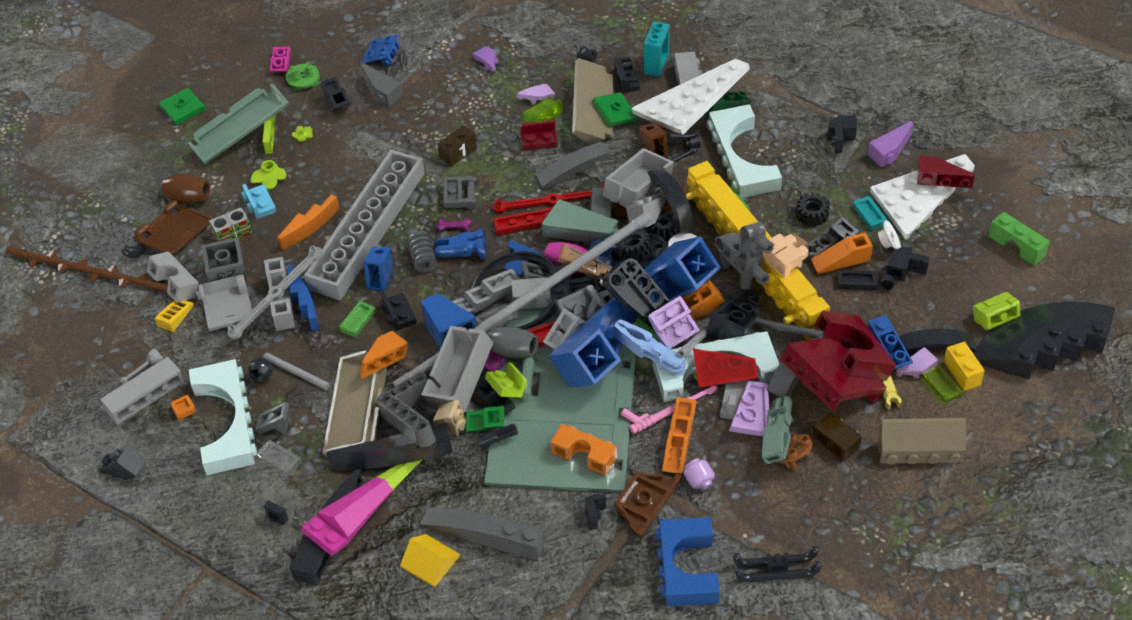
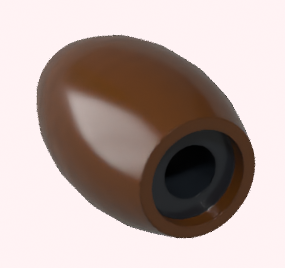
M172 175L164 178L162 194L164 197L170 200H177L180 203H197L208 199L210 184L207 180L194 175Z

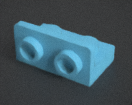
M246 184L242 185V198L244 202L248 201L247 208L249 213H253L256 220L277 212L264 184L249 190Z

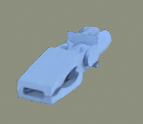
M621 319L615 323V338L640 358L648 357L653 362L658 363L659 370L664 367L675 375L681 376L684 374L685 357H679L672 350V345L667 348L662 343L657 342L652 337V333Z

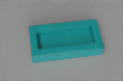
M870 196L853 201V208L870 231L883 227V223L887 219Z

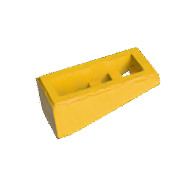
M174 300L156 316L157 327L174 332L194 304L186 300L176 303Z

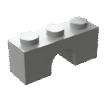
M169 252L149 256L147 272L156 281L168 280L167 293L176 303L196 298V289L199 287V282Z

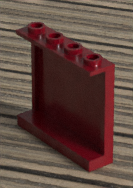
M822 338L789 343L780 357V360L832 411L836 410L840 401L864 396L872 403H876L886 389V386L879 379L849 376L840 364L848 350L837 340Z

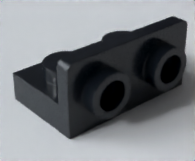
M385 292L381 293L380 307L383 312H387L385 314L389 325H393L395 331L417 324L413 311L403 292L388 298Z

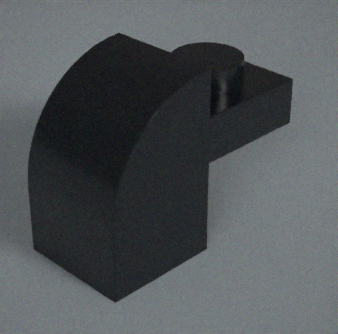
M337 77L320 82L326 97V103L331 112L334 113L350 106L344 87H340Z
M856 115L837 116L829 122L827 140H831V146L835 147V153H842L844 140H855L857 130Z
M913 247L898 248L890 256L886 273L899 281H905L907 271L926 275L930 257L912 253Z

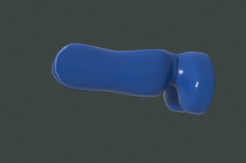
M481 228L474 232H463L453 237L434 240V255L436 258L469 257L475 251L480 259H487L484 229Z

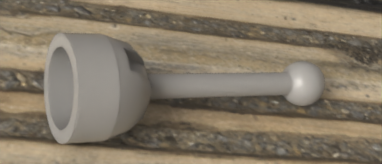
M155 348L147 354V361L127 377H122L120 382L124 384L149 364L155 365L162 361L163 358Z

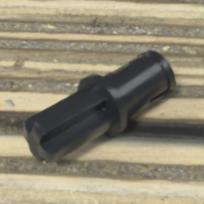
M510 424L499 429L493 428V431L478 435L477 439L480 447L483 448L496 442L501 443V440L517 435L518 430L515 424Z

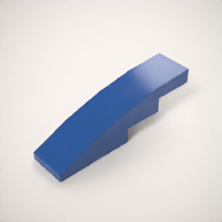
M291 264L287 265L288 275L294 270ZM299 276L289 285L293 305L299 304L302 318H309L312 331L319 330L312 298L303 279Z

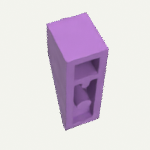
M910 121L869 142L868 156L881 168L893 163L912 135L913 122Z

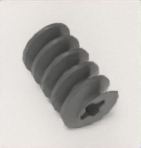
M418 231L410 235L407 245L414 268L422 273L433 271L437 267V260L429 234L424 231Z

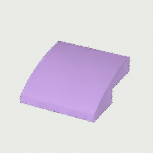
M681 296L648 315L660 342L667 348L672 345V348L700 331L689 315L691 311Z

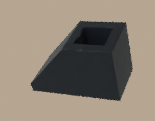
M125 446L121 449H116L111 454L107 453L101 460L102 466L99 471L120 479L129 480L138 474L146 460L128 446Z

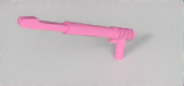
M712 386L692 397H687V399L697 400L707 394L711 395L716 391L717 387ZM675 404L653 415L646 413L638 417L625 408L620 415L634 423L629 428L632 434H636L673 414Z

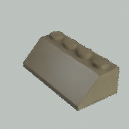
M966 418L882 419L877 442L880 463L935 464L940 462H963L966 454Z

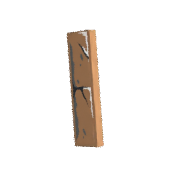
M564 243L561 246L558 261L568 265L585 253ZM594 258L578 269V271L596 279L600 273L605 274L607 270L610 271L613 267Z

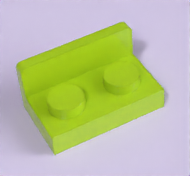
M507 363L505 372L496 370L495 372L486 373L485 379L500 396L522 398L523 392L527 387V380L512 363Z

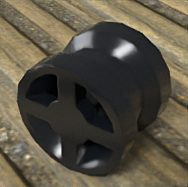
M582 46L577 53V59L580 58L592 63L595 62L597 57V51L589 50L586 46Z

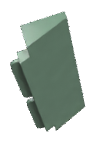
M273 83L270 84L272 92L269 94L264 89L257 88L232 105L228 114L222 113L197 130L193 138L197 143L196 146L191 141L188 142L191 151L206 165L290 104Z

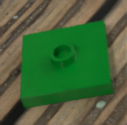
M189 88L159 102L160 108L176 125L206 110L205 105Z
M621 92L594 97L592 100L593 105L609 127L635 122L638 119V116L633 114L632 107Z

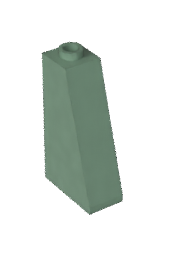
M560 199L542 223L543 237L592 243L593 239H607L612 232L616 233L620 230L618 229L617 220Z

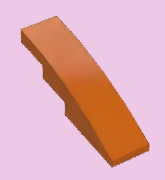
M331 194L321 206L314 204L305 215L298 213L277 237L280 249L284 251L299 243L329 221L340 209L337 196Z
M676 397L662 472L683 475L697 400Z

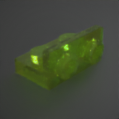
M548 97L523 112V118L529 123L551 120L563 113L562 100L557 99L554 101Z

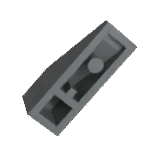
M364 63L361 64L363 77L379 103L390 107L403 96L401 83Z

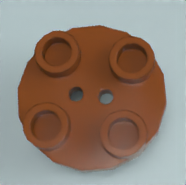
M792 432L790 433L791 441L786 459L777 462L784 463L788 469L792 467L795 470L797 468L796 460L803 456L808 457L813 443L809 435H796Z

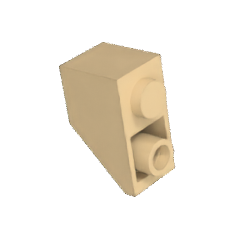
M454 400L442 403L433 419V424L437 426L447 423L449 434L457 437L466 426V419L460 401Z

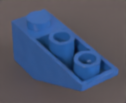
M887 315L868 321L867 327L895 362L896 367L894 370L913 364L911 357Z

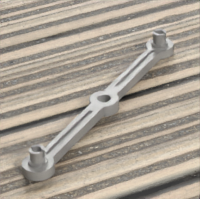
M310 246L308 256L277 286L270 288L268 295L237 325L231 324L228 326L227 334L230 339L236 340L240 338L243 333L242 331L270 305V302L281 299L284 294L283 291L314 261L322 258L323 251L319 247Z

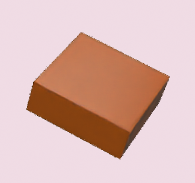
M188 394L170 402L171 408L178 420L197 412Z

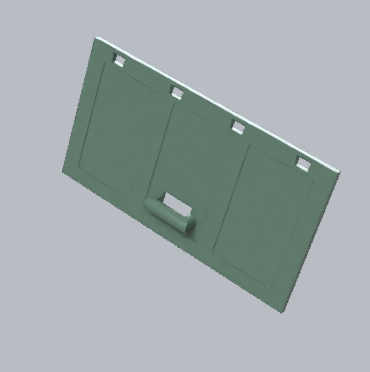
M513 293L511 294L510 304L513 302ZM598 304L594 313L601 309ZM548 307L519 309L508 317L507 327H519L530 323L543 314ZM557 309L550 319L540 325L557 320L560 315L559 310ZM548 345L539 347L534 357H526L524 359L503 357L506 363L501 367L500 371L505 372L507 363H512L526 378L527 387L523 392L522 398L508 397L516 408L504 416V427L515 424L518 434L501 440V443L490 444L485 486L622 493L626 483L630 421L626 418H619V411H623L625 408L631 412L636 354L625 345H622L619 351L621 361L595 385L580 387L568 386L548 357L554 351ZM630 361V369L623 368V362ZM533 374L540 375L538 396H532L531 394ZM561 424L573 426L581 432L590 433L598 439L610 441L616 445L617 459L615 462H622L621 470H614V462L606 476L588 469V453L583 451L577 452L569 461L552 454L550 442Z

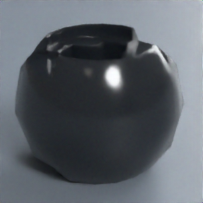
M265 358L254 359L248 366V374L256 382L267 381L273 373L271 363Z

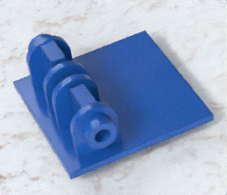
M399 35L387 36L371 41L361 64L381 60L383 66L388 67L391 65L399 48V42L397 41Z

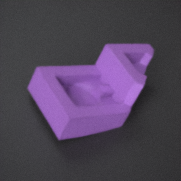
M485 46L473 53L474 60L483 62L486 69L496 70L495 64H498V60L493 49Z

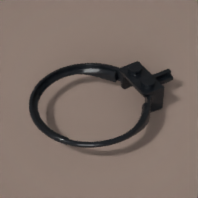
M512 252L500 256L486 265L475 278L471 289L480 286L482 280L494 269L513 260L522 259L536 262L550 272V277L567 265L555 266L547 257L535 252ZM572 273L551 287L550 299L553 301L545 312L532 322L516 328L526 330L550 319L558 309L555 301L575 292L577 289L591 285L590 277L575 279ZM480 311L473 314L478 322L482 323L485 321Z

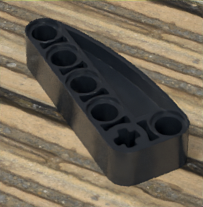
M630 258L618 262L603 277V285L609 293L629 312L651 327L648 315L671 302L635 259ZM612 276L617 279L616 285H613L611 282ZM638 278L643 281L642 287L638 286ZM651 293L655 296L654 302L650 300Z

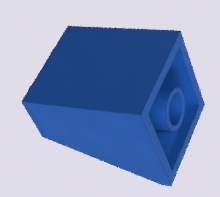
M435 294L421 300L424 324L439 350L443 345L450 326L462 327L467 330L476 327V318L473 314L440 294Z

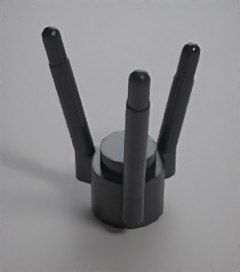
M695 133L671 134V138L684 139L667 141V145L684 143L685 149H689L670 159L673 162L691 153H696L697 148L701 147L700 137Z

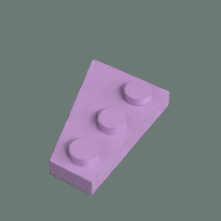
M748 381L729 431L763 437L764 428L767 427L769 418L767 410H769L768 383Z

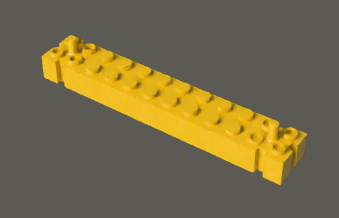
M708 161L688 169L687 200H693L696 203L698 210L704 213L707 221L713 224L719 235L735 232L739 236L741 227L758 222L719 174H715L714 168ZM766 231V237L771 239L772 237ZM762 258L761 268L769 274V281L762 286L765 288L767 295L775 300L777 307L786 314V317L783 318L784 323L790 324L793 322L798 327L816 330L814 324L822 310L830 311V306L822 297L819 298L817 296L815 288L797 267L792 269L790 275L784 278ZM804 336L807 341L813 339V337Z

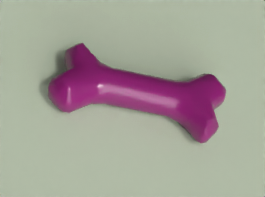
M440 218L436 230L442 232L446 229H462L468 232L471 220L446 222Z

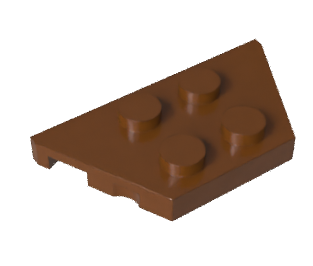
M636 472L616 500L615 508L639 539L642 540L682 481L681 475L675 474V477H665L663 473L647 474Z

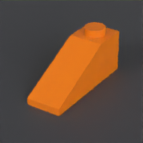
M710 280L682 298L690 309L691 313L689 315L693 320L711 315V313L726 303L720 290Z
M393 331L378 337L362 361L360 377L363 379L404 359L408 342Z

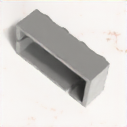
M643 148L605 178L603 197L617 203L619 201L620 205L626 208L633 204L632 201L641 200L642 197H647L661 188H655L647 173L649 170L664 169L672 174L674 162Z
M450 326L429 375L434 382L428 379L421 394L431 406L439 407L442 403L458 400L463 412L466 411L493 345V341L486 332Z

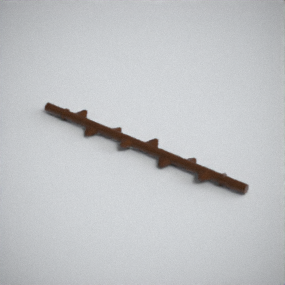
M6 248V254L29 259L30 267H34L38 262L58 266L59 273L66 269L89 273L91 282H94L101 276L118 280L119 287L121 288L130 283L147 287L151 290L167 292L168 285L158 283L155 280L149 281L148 274H144L139 278L118 273L117 265H112L108 270L87 266V259H83L78 263L58 259L55 250H52L45 256L29 252L26 249Z

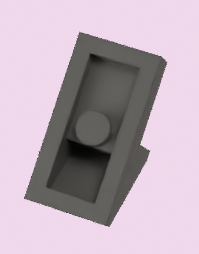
M525 261L520 263L525 279L550 277V272L541 265Z
M284 402L260 413L255 431L263 434L275 428L282 434L287 435L290 423L289 403Z

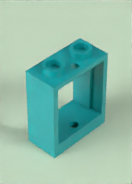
M654 21L644 42V74L661 77L669 57L670 24Z

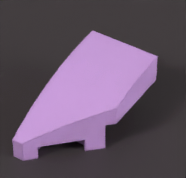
M541 84L519 92L517 98L520 100L529 99L531 104L535 105L537 100L554 99L555 93L547 84Z
M924 347L911 357L913 364L898 368L895 375L898 377L912 375L914 376L913 378L919 379L920 374H924L938 364V359Z

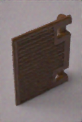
M172 200L164 207L162 214L151 223L143 224L135 231L133 240L158 252H169L173 256L210 225L209 220L212 219L178 204L177 200ZM175 209L179 212L177 214L171 213V210ZM147 233L150 236L146 239L142 237V234Z

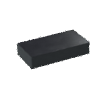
M838 270V289L876 290V271Z

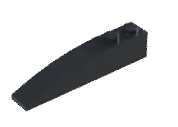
M447 423L431 427L436 440L428 447H419L404 434H399L327 451L331 471L393 466L453 453Z
M356 469L332 494L322 509L361 487L363 483L361 470ZM306 535L304 540H301L299 543L296 558H293L290 563V571L294 580L318 586L331 555Z

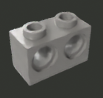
M563 309L543 342L555 350L586 321L574 313Z

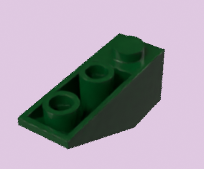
M727 91L703 116L709 120V112L748 105L752 101L743 91Z

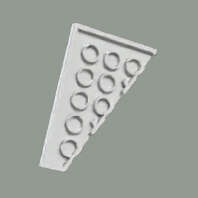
M966 154L946 160L970 172L974 171L975 165ZM917 171L871 186L870 193L906 240L910 238L915 229L917 230L920 227L921 223L925 222L933 214L936 207L940 206L944 199H947L955 191L956 187L917 185Z

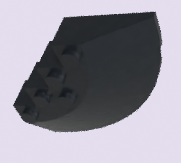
M1054 302L1020 311L1021 316L992 328L977 346L974 356L982 366L1030 379L1034 365L1054 370L1058 356L1079 361L1083 347L1103 353L1115 307L1088 302Z

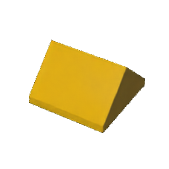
M424 534L410 538L400 567L435 587L460 557V554Z

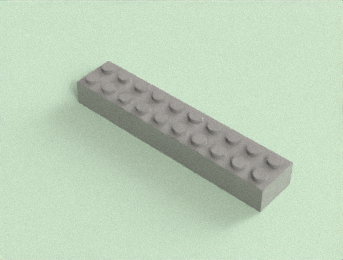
M394 150L389 151L323 247L322 258L314 261L305 273L304 277L309 291L341 301L363 268L364 260L371 248L378 245L425 174L422 158Z

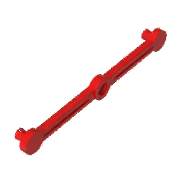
M592 190L561 195L551 193L547 197L503 202L501 199L499 201L496 199L493 203V211L501 214L506 210L540 205L554 207L559 199L565 202L590 199Z

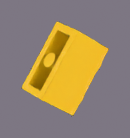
M965 341L947 347L944 363L962 390L966 391L980 386L985 370Z

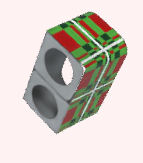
M241 207L209 220L216 242L233 238L240 239L252 233L249 220Z

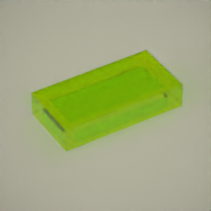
M940 364L922 374L924 380L945 404L962 397L963 391Z

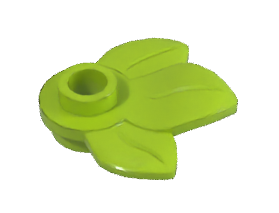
M266 160L261 164V168L252 174L251 183H262L267 190H271L276 187L278 180L286 179V172L284 169L278 168L274 161Z

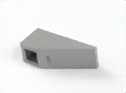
M653 193L647 197H642L641 200L632 201L633 204L626 207L629 223L647 211L652 217V221L643 227L655 224L667 200L666 196H660V193Z

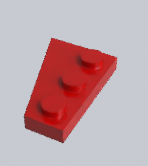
M693 348L699 388L758 378L755 358Z

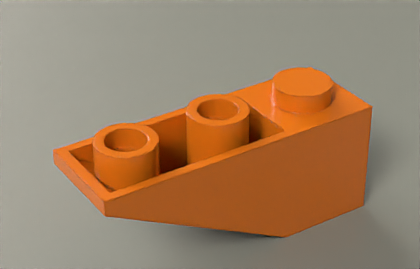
M866 233L849 236L813 257L811 262L817 274L871 261L873 245Z

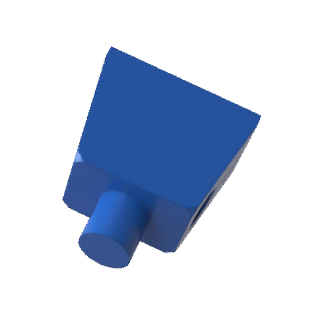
M372 247L366 256L364 268L367 289L386 290L393 268L391 249L389 247Z

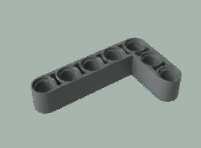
M425 373L413 375L376 398V403L383 419L419 447H428L436 440L429 421L411 408L424 400L421 394L428 380Z

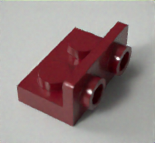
M555 120L520 124L523 151L558 147Z

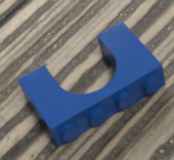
M711 517L660 520V528L656 529V541H661V547H657L658 560L663 562V566H659L660 579H664L665 585H661V597L666 598V606L719 603L720 591L717 573L688 574L679 570L673 562L675 555L684 549L712 547L713 531Z

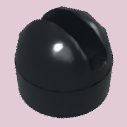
M887 273L883 274L879 279V287L882 290L893 289V276Z

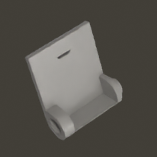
M243 274L200 284L199 289H196L198 300L203 301L209 331L225 328L231 324L236 325L252 311Z

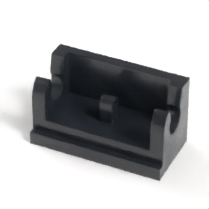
M630 57L614 58V71L621 93L640 90L633 65L623 64L624 62H630Z

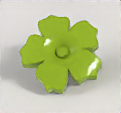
M297 126L296 132H292V137L296 140L298 139V142H304L306 139L313 137L310 126L304 128Z

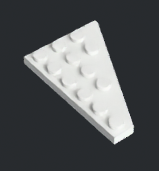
M733 59L634 106L632 112L639 117L683 135L750 69L749 64Z

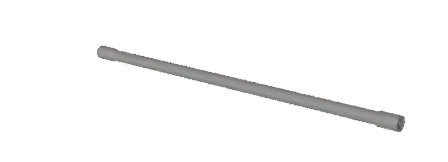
M645 211L633 219L631 223L473 329L488 331L619 241L651 222L652 217ZM439 352L393 381V385L396 386L415 374L426 373L432 369Z

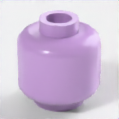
M697 458L685 466L684 476L693 489L701 488L703 491L712 486L711 481L714 479L715 474L706 460Z

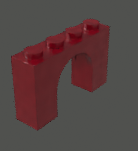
M822 310L814 324L816 330L823 331L822 338L840 340L855 347L849 348L840 363L848 375L887 380L896 364L859 315Z

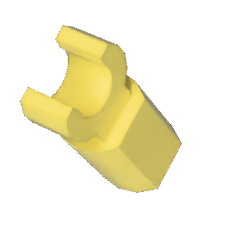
M889 376L887 380H880L886 386L883 392V396L886 399V408H891V402H895L897 407L900 408L902 400L897 395L892 377Z

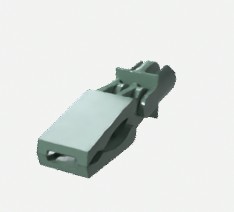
M785 396L784 399L778 398L773 400L771 410H767L769 418L768 425L764 428L762 458L766 464L786 459L791 441L789 425L794 421L791 416L793 401L789 396Z

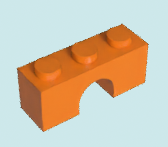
M561 424L550 442L551 453L569 461L577 452L583 451L588 453V469L605 476L617 459L616 445L610 441L598 439L590 433L581 432L573 426Z

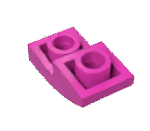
M290 46L273 47L270 73L288 71L291 53Z

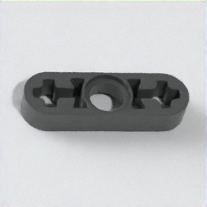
M830 228L805 245L808 249V257L805 258L807 261H811L813 257L840 242L829 231ZM826 240L830 242V244L823 245L820 242Z

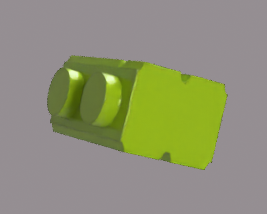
M1008 292L973 306L975 322L986 330L1021 316L1019 300L1012 297Z

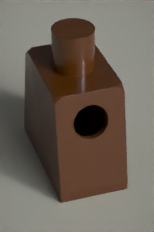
M656 123L641 126L639 128L641 149H647L668 159L666 132Z

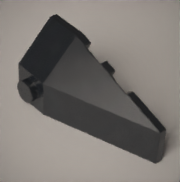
M753 286L748 290L742 289L711 313L707 333L720 340L730 339L746 333L754 326L765 292Z

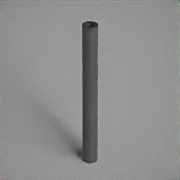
M757 318L754 326L818 339L823 337V331Z

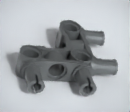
M761 222L741 227L739 236L735 232H731L715 238V246L720 253L718 264L724 269L729 268L731 264L741 274L739 286L742 289L748 290L751 288L752 277L761 285L769 281V274L761 268L763 251L766 254L771 253L774 249V243L766 237V230Z

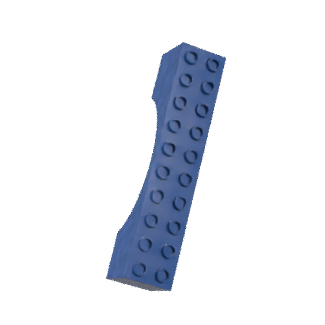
M701 236L674 242L644 270L667 298L672 301L679 296L683 297L697 290L721 267ZM638 278V286L642 287L643 281ZM653 293L650 294V300L652 302L655 301V296ZM614 297L548 355L569 387L595 385L621 361L619 351L623 344L615 338L614 325L620 319L633 324L637 317L622 306Z

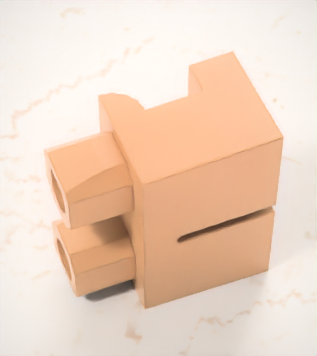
M778 234L769 239L774 243V249L769 254L763 251L762 258L773 266L781 276L786 278L790 275L792 269L802 267V260L808 257V249L804 245L796 248L797 241L792 234L785 237Z

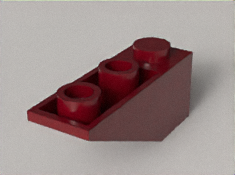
M919 156L917 185L973 189L974 173L938 157Z

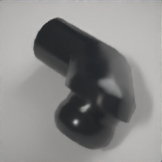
M138 242L136 247L124 246L121 252L128 258H139L147 246Z

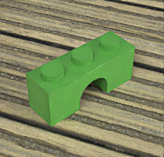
M1005 212L992 221L989 237L1002 246H1005L1010 240L1014 241L1020 248L1019 257L1033 266L1046 256L1050 241Z

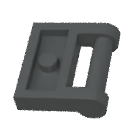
M474 176L444 177V208H476L477 201L475 200L474 187L476 185V178ZM462 185H467V198H462Z

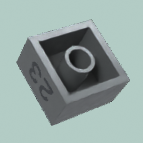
M239 238L201 245L205 271L209 282L243 274L244 279H247Z

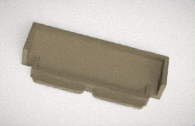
M578 58L575 60L572 133L587 145H592L613 137L614 126H608L593 105L592 100L594 97L614 94L613 75L606 73V67Z
M367 350L340 357L322 451L325 457H328L327 451L376 440L380 416L376 398L383 394L387 369H381L362 379L360 377L363 359L368 353Z

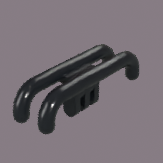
M812 546L810 551L804 554L789 555L788 553H783L780 556L779 553H776L775 556L766 554V557L743 559L739 553H735L733 561L737 566H765L766 572L750 574L744 573L742 568H737L735 575L738 580L743 582L811 577L820 572L822 568L820 561H815L812 567L806 569L788 570V566L790 563L813 560L817 557L819 549L817 546Z

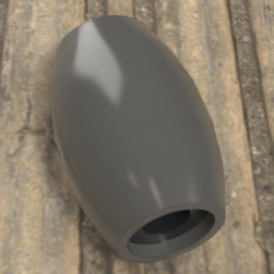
M499 327L490 330L488 334L489 338L493 341L490 351L499 356L511 359H524L526 357H534L537 353L538 337L527 330L516 327Z

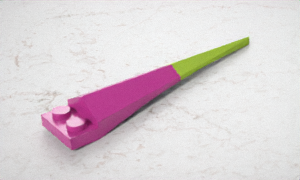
M422 460L398 464L320 510L314 518L302 526L301 532L333 556L351 541L384 500Z

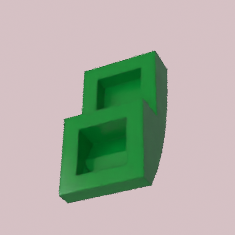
M503 406L466 412V431L468 433L504 427Z

